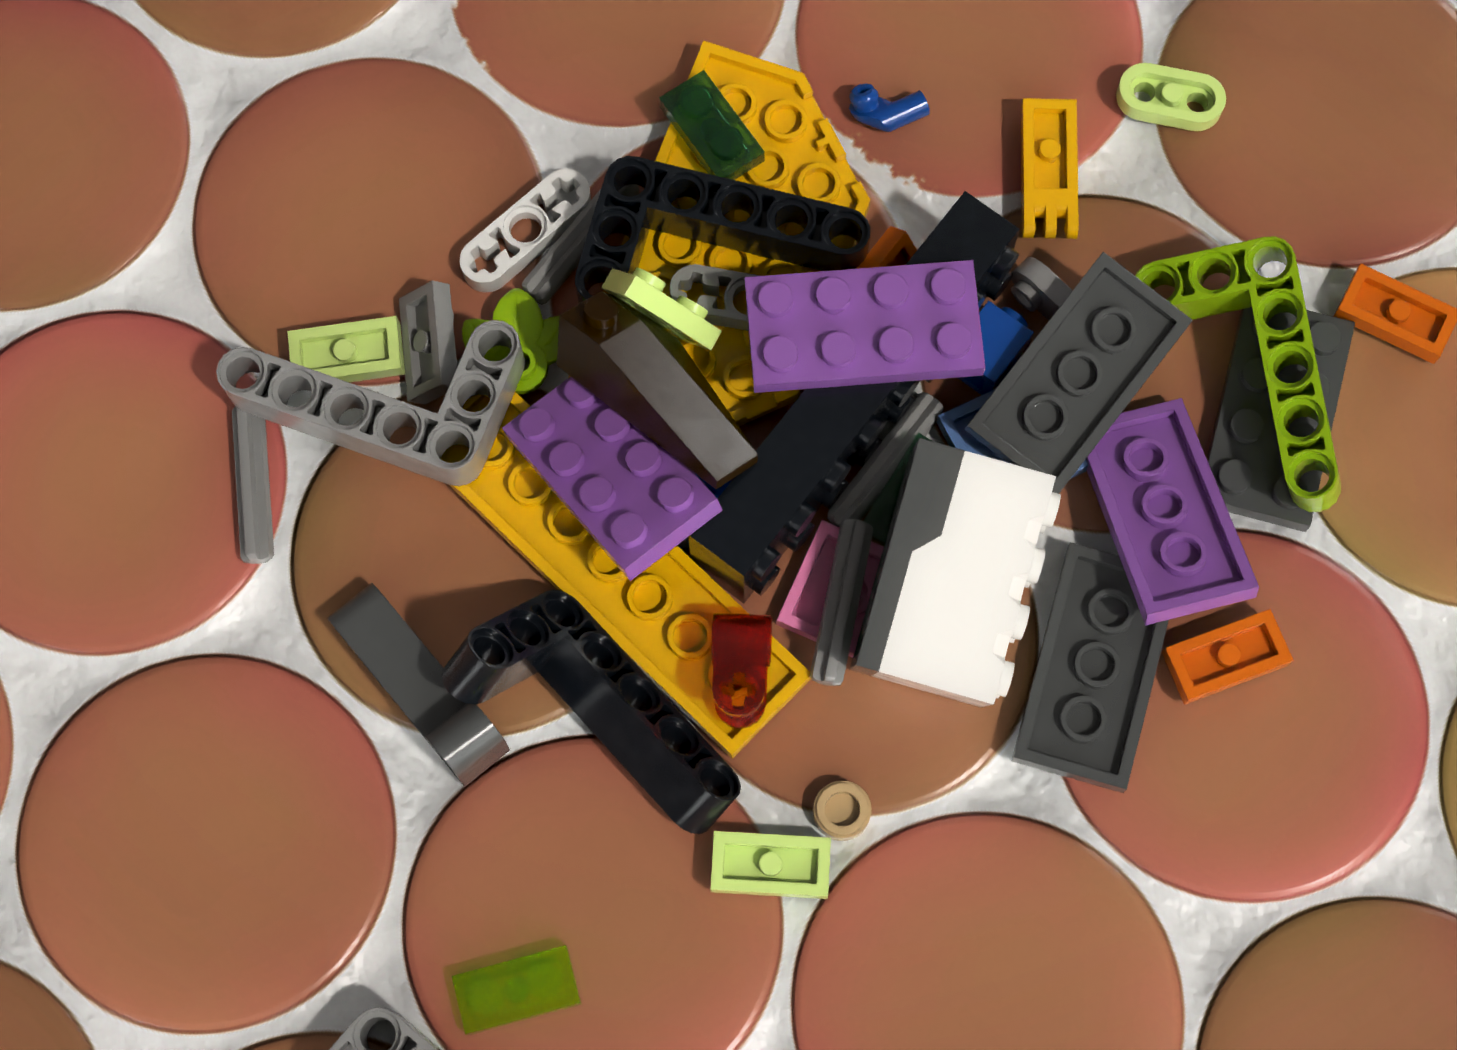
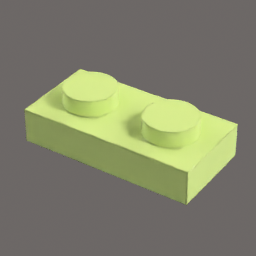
M636 267L633 274L611 269L601 287L603 290L683 341L712 350L722 331L704 320L708 310L679 295L676 301L662 292L666 283L641 268Z
M397 316L287 331L289 356L292 363L346 382L405 375L401 324Z
M714 831L710 890L714 893L828 899L831 838Z

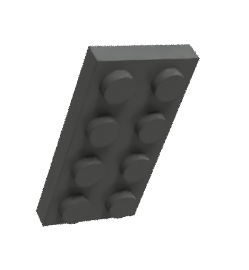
M1102 252L964 430L1007 463L1056 476L1052 492L1059 494L1193 320L1106 253Z
M1252 307L1241 309L1207 461L1228 512L1306 532L1311 526L1314 512H1308L1299 508L1293 502L1283 471ZM1307 310L1330 430L1332 431L1355 322ZM1281 312L1274 315L1267 325L1275 330H1284L1291 327L1297 317L1288 312ZM1291 364L1284 367L1279 372L1277 378L1285 383H1295L1306 375L1307 369L1298 364ZM1300 417L1289 425L1287 431L1296 437H1306L1316 430L1318 422L1310 417ZM1311 470L1304 473L1299 479L1298 486L1308 492L1318 491L1322 471Z
M1069 543L1011 761L1124 793L1127 790L1169 620L1145 626L1118 555Z

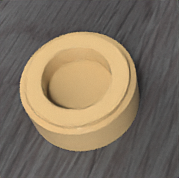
M835 781L823 787L816 796L813 818L817 828L826 837L836 841H848L858 837L866 829L871 817V802L867 793L857 784L850 781Z

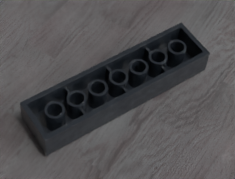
M964 191L906 265L973 260L978 306L980 308L987 296L995 301L1012 279L1013 273L1010 272V269L1019 256V252L1014 250L1020 229ZM921 380L805 389L756 450L758 453L757 463L733 478L717 498L723 511L689 536L690 558L719 586L743 604L754 591L760 596L763 595L781 570L776 566L779 559L788 548L796 552L805 543L815 527L811 520L822 505L827 509L832 507L849 484L845 477L855 463L862 467L882 443V439L878 436L889 420L896 425L915 401V397L911 394Z

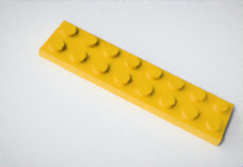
M515 392L483 470L477 479L467 485L449 486L557 590L573 596L646 676L733 759L811 680L810 671L678 546L674 547L630 581L504 433L502 427L530 407ZM485 395L472 396L467 399L463 409L470 412L481 411L488 405L490 398ZM453 445L443 453L442 460L448 463L459 462L466 457L469 448L465 445Z

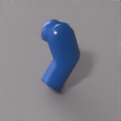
M865 83L855 86L849 95L851 102L849 110L856 121L884 132H891L930 114L927 100L920 90L891 102L879 97L878 91L874 89L873 85Z

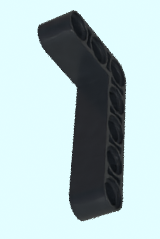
M625 156L613 162L605 174L577 267L575 286L578 302L581 303L593 296L589 294V289L597 283L605 282L612 268L633 274L636 267H639L649 229L816 270L833 271L856 269L865 260L869 248L870 225L861 212L852 208L645 158ZM629 184H637L644 188L640 194L635 196H625L618 192L623 186ZM680 197H690L697 201V204L689 209H678L671 203ZM736 209L747 212L751 217L743 222H732L727 220L724 215ZM793 222L801 225L804 230L800 234L793 236L783 234L777 228L784 223ZM614 233H623L630 238L625 244L620 246H610L603 242L606 237ZM840 235H848L854 238L858 244L844 249L835 246L831 240Z
M554 589L546 591L475 627L469 632L443 668L442 681L448 692L456 699L474 705L489 700L539 672L665 813L680 828L694 834L707 832L740 794L741 784L733 769L573 596L563 591Z

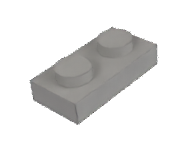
M433 280L399 298L407 401L424 405L447 393L458 367L450 284Z

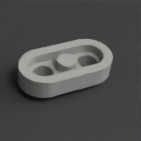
M1027 257L1011 272L1013 273L1012 281L1014 283L1011 292L1016 300L1031 312L1037 309L1048 321L1073 291L1045 264L1033 257Z

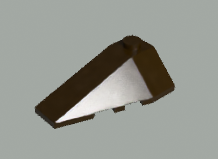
M603 291L560 314L557 366L709 485L718 489L757 463L758 453L678 338L621 300Z

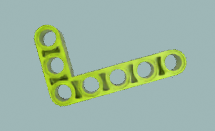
M1276 236L1261 237L1157 260L1144 265L1135 276L1152 289L1160 285L1174 287L1173 294L1166 300L1192 320L1252 307L1283 471L1293 502L1303 510L1321 512L1329 509L1339 498L1341 481L1298 265L1292 246L1284 239ZM1270 261H1279L1286 265L1285 270L1273 278H1266L1258 274L1259 269ZM1215 273H1223L1230 277L1228 283L1217 290H1209L1202 286L1204 281ZM1281 312H1288L1297 317L1295 323L1284 330H1275L1267 325L1274 315ZM1291 364H1298L1307 369L1306 375L1295 383H1285L1277 378L1279 372ZM1300 417H1310L1318 422L1316 430L1306 437L1293 436L1287 430L1289 425ZM1311 470H1319L1329 476L1327 484L1315 492L1305 491L1298 486L1300 477Z

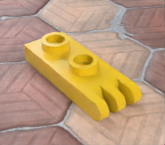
M1023 98L1022 238H1034L1036 231L1035 218H1043L1044 239L1056 238L1057 219H1065L1064 233L1066 239L1078 238L1077 99Z

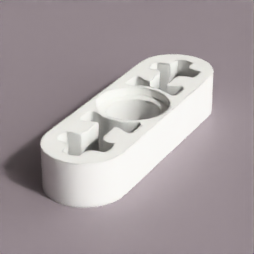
M559 169L552 172L468 242L460 254V267L466 283L479 292L496 291L554 244L591 201L590 187L587 179L580 172L573 169ZM562 188L565 192L569 193L576 189L577 202L571 205L568 201L563 200L557 204L556 191ZM539 204H543L546 212L552 209L555 222L550 223L547 214L538 206ZM533 219L541 225L542 229L535 240L520 242L512 237V227L519 220ZM499 238L503 239L507 249L514 254L512 258L509 257L506 249L501 252L497 241ZM480 256L487 261L495 257L496 270L489 273L487 270L481 269L476 273L477 266L475 260Z

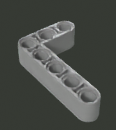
M499 320L482 323L475 328L469 338L438 414L253 348L239 347L224 354L218 362L216 374L219 384L234 406L243 412L445 484L462 486L477 479L483 470L524 371L525 358L518 333L513 326ZM501 345L511 349L508 356L503 360L495 362L484 358L486 352L492 347ZM250 372L259 373V378L252 386L244 389L236 388L237 381L244 374ZM301 390L311 391L310 398L302 406H287L289 398L295 392ZM485 395L490 398L488 405L481 411L470 412L463 409L467 399L472 396ZM358 408L364 410L363 416L355 424L348 426L338 424L339 418L348 409ZM405 426L416 429L414 437L407 443L393 444L390 442L392 434L397 429ZM453 445H465L469 448L466 457L459 462L448 463L442 460L443 453Z

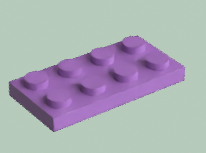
M973 260L745 277L754 393L984 375L985 359Z
M571 376L502 427L509 441L630 581L723 511L718 499L693 471Z
M1182 398L1121 413L1086 458L1089 465L1087 473L1145 626L1256 598L1259 589L1258 582Z

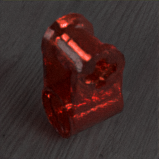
M713 614L711 645L713 665L712 691L716 713L720 720L729 727L738 729L751 727L764 715L767 699L768 667L771 664L772 615ZM736 687L746 688L748 696L745 697L744 706H734L731 697L734 696Z

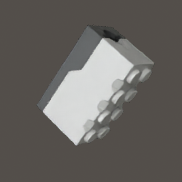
M919 438L908 458L849 670L978 707L994 705L996 698L998 699L1000 696L1006 697L1015 663L1005 661L1009 642L1014 643L1015 639H1022L1030 613V606L1021 604L1024 587L1029 588L1031 583H1037L1045 559L1046 550L1036 548L1039 533L1043 534L1046 527L1051 528L1053 526L1060 504L1061 494L1052 492L1056 476Z

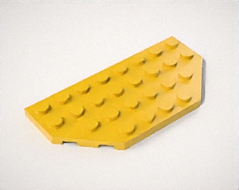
M703 40L655 161L852 208L861 212L866 218L870 198L861 181H857L846 160V153L828 118H824L813 97V90L805 74ZM680 197L671 204L678 209H689L696 205L697 201L690 197ZM736 209L724 215L727 220L732 222H743L751 217L747 212ZM793 222L784 223L777 228L781 233L793 236L800 234L804 230L801 225ZM649 229L638 267L665 282L666 285L662 292L669 297L670 282L673 275L682 267L692 264L760 276L821 271ZM625 235L621 245L630 239L627 235ZM840 235L831 240L835 246L844 249L854 247L857 242L848 235ZM693 283L690 290L684 291L687 293V298L696 303L700 295H707L703 293V285L701 283ZM719 286V297L714 296L717 297V309L725 310L724 294L726 286ZM742 291L734 298L733 305L740 313L747 315L745 291ZM714 325L722 332L712 350L687 343L674 335L681 342L739 427L787 406L799 398L801 390L754 393L749 331Z

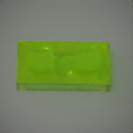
M567 945L452 976L465 1035L467 1036L582 1005Z

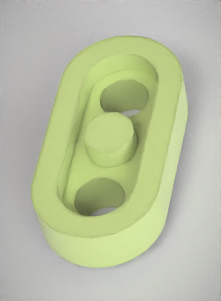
M1139 63L1129 67L1123 73L1117 88L1116 99L1122 112L1132 119L1190 131H1203L1214 126L1219 120L1226 104V93L1221 83L1208 74L1152 63ZM1145 92L1151 97V100L1147 102L1140 101L1135 97L1134 93ZM1197 102L1204 110L1201 112L1192 111L1187 103Z

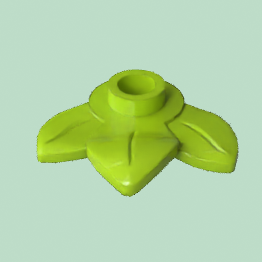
M514 288L499 300L493 312V320L504 321L510 324L518 333L524 358L530 362V365L523 371L515 392L517 394H527L535 391L544 383L548 374V366L557 361L559 316L543 320L535 299L524 290ZM467 319L464 321L462 338L465 348L475 328L491 320ZM501 345L495 346L486 352L484 358L488 361H500L508 356L511 349Z

